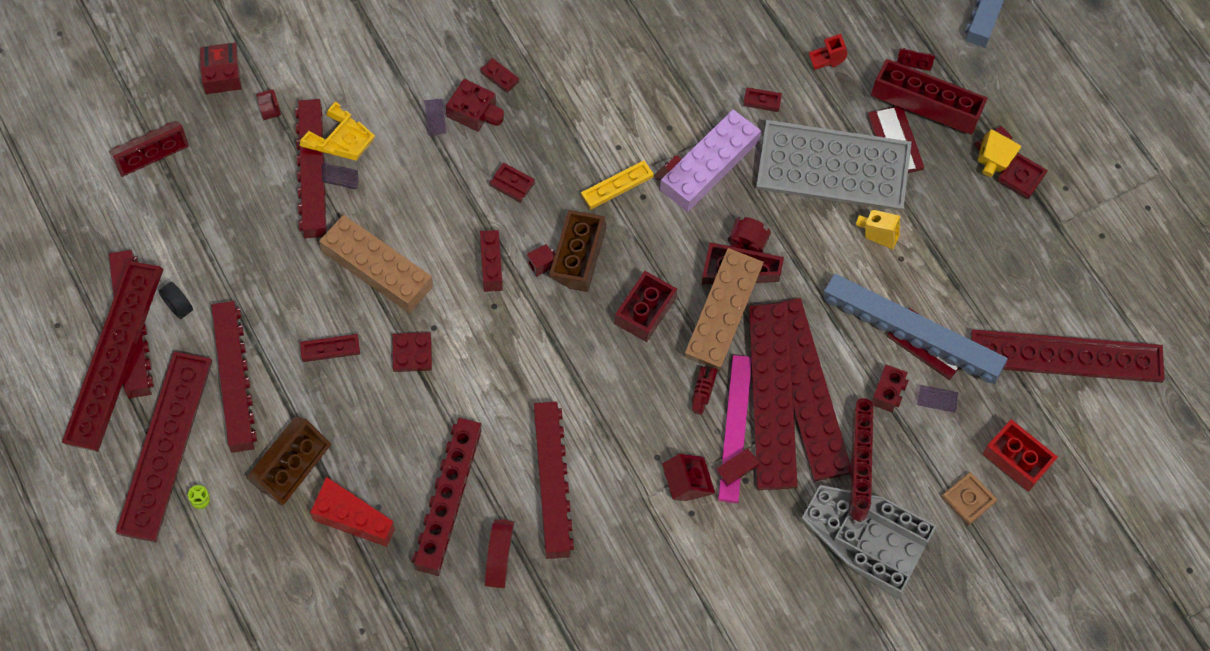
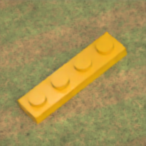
M645 160L581 192V197L588 208L592 210L652 179L654 173Z

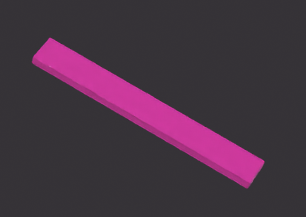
M733 355L722 465L741 453L744 448L752 357ZM720 478L719 502L738 504L741 478L728 487Z

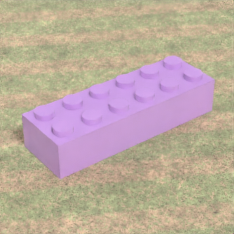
M733 109L661 179L660 191L686 212H689L759 142L761 130Z

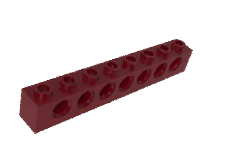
M458 418L457 424L452 426V441L447 443L445 453L448 454L446 460L443 459L440 466L442 474L440 478L437 477L435 482L436 494L431 496L429 507H431L430 514L425 515L423 525L426 527L424 533L421 532L419 535L418 544H420L418 551L414 552L412 559L416 571L436 576L440 574L482 432V424L479 422ZM460 439L468 440L465 444H460L458 441ZM455 457H462V458H463V459H462L461 461H459V462L453 461V459H454ZM452 474L457 476V478L454 480H449L447 478L449 475ZM444 493L452 494L449 498L442 497ZM439 511L446 512V515L443 517H439L436 514ZM434 529L441 531L439 535L431 534ZM428 548L435 549V552L432 554H427L425 551Z

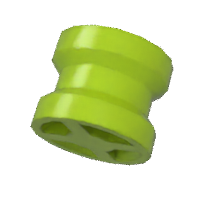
M196 485L188 491V499L194 508L204 509L209 505L210 495L204 486Z

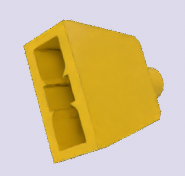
M992 129L984 134L978 156V162L985 165L982 173L985 176L992 177L995 171L1000 173L1005 170L1020 150L1021 145Z
M872 210L868 218L859 215L856 226L865 229V237L868 240L894 249L900 236L899 215Z

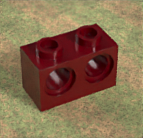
M886 364L872 399L873 406L893 413L895 407L899 408L903 398L899 395L901 390L905 391L909 380L905 378L908 372ZM890 379H895L898 383H893ZM884 395H888L892 399L888 400L884 397Z

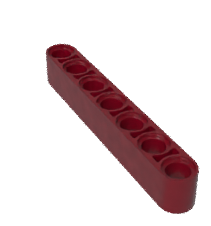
M867 398L857 400L852 421L850 516L855 521H864L868 516L871 506L874 406L872 401Z

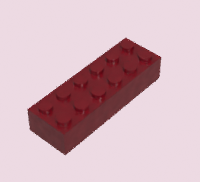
M887 58L875 80L870 95L970 135H973L988 97Z

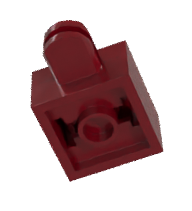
M466 79L462 80L446 104L447 118L479 132L485 121L495 126L501 125L504 121V110L496 106V93Z

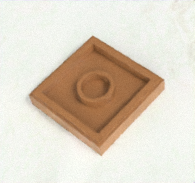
M971 472L966 474L941 496L968 526L998 501Z

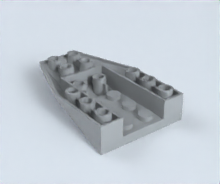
M823 485L819 486L802 517V520L847 566L897 600L936 528L935 524L883 497L871 495V506L867 518L864 521H855L850 516V491Z

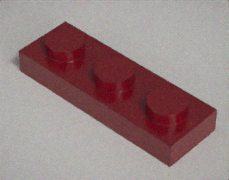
M358 334L300 342L302 362L360 354Z

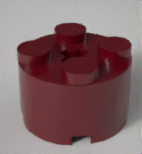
M738 217L730 232L728 242L731 247L763 253L771 231L769 228L767 230L764 229V224L758 220L744 217L743 220H740V217Z

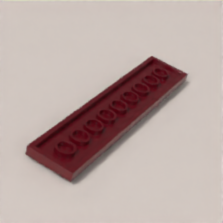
M127 261L61 443L99 452L164 270L162 267Z
M797 298L771 303H788L794 416L813 482L850 475L851 465L802 300Z
M788 303L749 306L756 459L760 463L757 467L758 491L798 488Z
M971 330L972 341L1008 358L1003 370L1163 383L1165 380L1163 345Z
M173 352L116 529L117 535L157 542L213 362L211 358Z

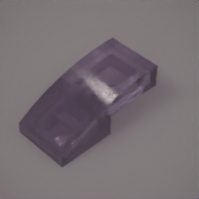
M424 100L428 136L447 134L443 100Z

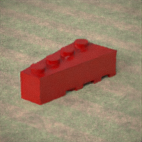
M326 477L310 512L313 521L387 547L395 530L393 521Z

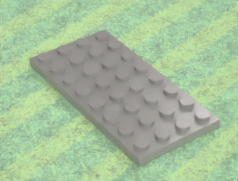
M766 120L756 189L903 211L911 141Z

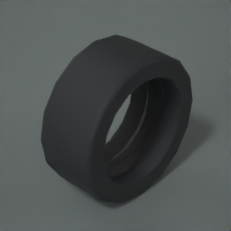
M169 282L159 290V294L165 304L179 319H183L193 311L189 300L173 282Z

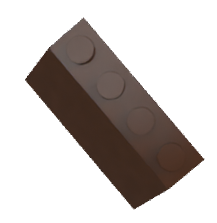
M568 210L549 276L569 289L589 291L607 228L605 216Z
M294 417L246 478L259 491L284 506L332 444L307 419Z

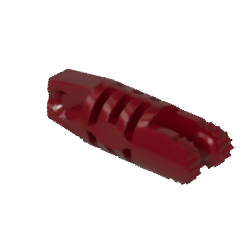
M701 366L691 401L693 403L692 410L695 414L702 415L705 406L709 403L718 371L717 368H711L708 379L706 378V367Z

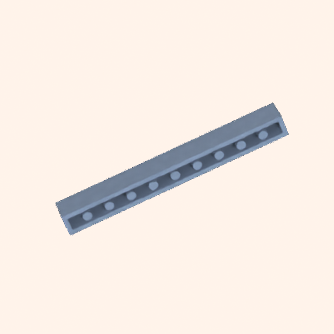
M834 274L824 290L823 300L829 305L842 308L847 314H854L862 321L876 325L882 331L891 332L896 338L900 340L905 339L914 347L922 348L928 351L930 355L940 357L948 364L962 368L968 374L979 376L984 382L996 384L1006 366L1008 358L840 275Z

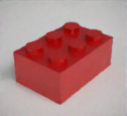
M1012 419L993 438L982 454L1028 492L1058 458L1057 455Z

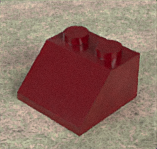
M677 454L662 463L664 475L667 478L673 500L689 501L715 493L704 457Z

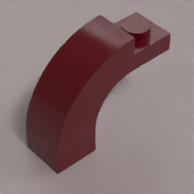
M495 519L492 524L485 586L505 588L514 521Z

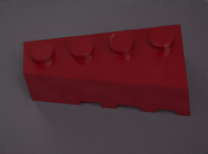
M709 243L701 285L714 283L728 248L764 262L756 283L779 282L784 257Z

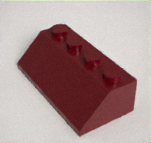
M178 121L167 123L157 130H152L144 136L134 138L124 145L116 146L113 150L109 151V154L122 178L189 147L183 126Z

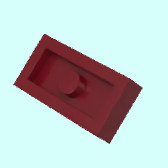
M493 58L480 69L481 74L506 93L519 83V78Z
M746 87L743 106L779 112L782 93Z

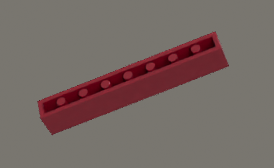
M320 99L298 100V108H295L296 119H299V123H296V134H299V139H296L297 150H300V155H297V166H300V171H297L298 183L301 182V187L298 188V198L301 199V204H298L299 215H302V220H299V231L303 232L304 239L319 238L327 233L324 152L305 148L299 144L308 131L323 138L322 105Z
M132 249L109 253L114 297L127 261L139 262L138 256H134ZM146 323L141 331L124 379V391L128 399L152 395L151 388L154 387L153 376L149 375V370H152L151 359L147 358L150 347L149 342L145 341V335H148Z
M235 301L211 304L228 446L231 453L255 449L254 442L258 440L256 430L252 429V424H255L254 412H250V406H253L251 394L248 395L247 388H251L249 376L246 377L245 371H248L247 359L243 358V353H246L245 342H241V336H244L243 325H239V319L242 318L241 309L236 307Z
M557 401L534 403L546 559L570 557V550H574L573 538H569V531H572V520L567 518V512H571L570 500H566L565 495L569 493L568 481L564 482V475H567V463H563L562 456H566L565 444L561 445V438H564V428L559 425V420H563L562 408H558Z

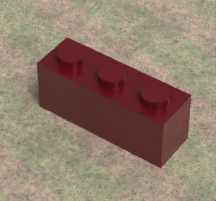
M499 230L480 231L484 292L503 291Z

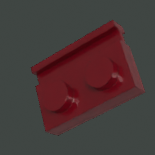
M503 163L494 175V178L490 180L489 186L521 203L524 196L528 194L535 184V179Z

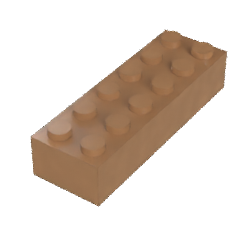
M345 215L319 241L321 252L408 313L415 308L433 287L431 275Z
M727 249L686 349L685 358L710 368H717L718 371L721 370L764 262L732 249Z

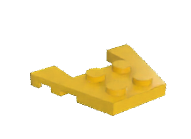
M334 102L327 110L326 116L340 122L337 128L327 139H323L308 131L300 140L299 145L357 161L374 141L375 135L360 122H355L348 111L344 112L340 108L341 105Z

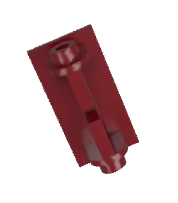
M903 47V49H899L897 63L907 67L931 71L935 56L931 55L932 53L915 52Z

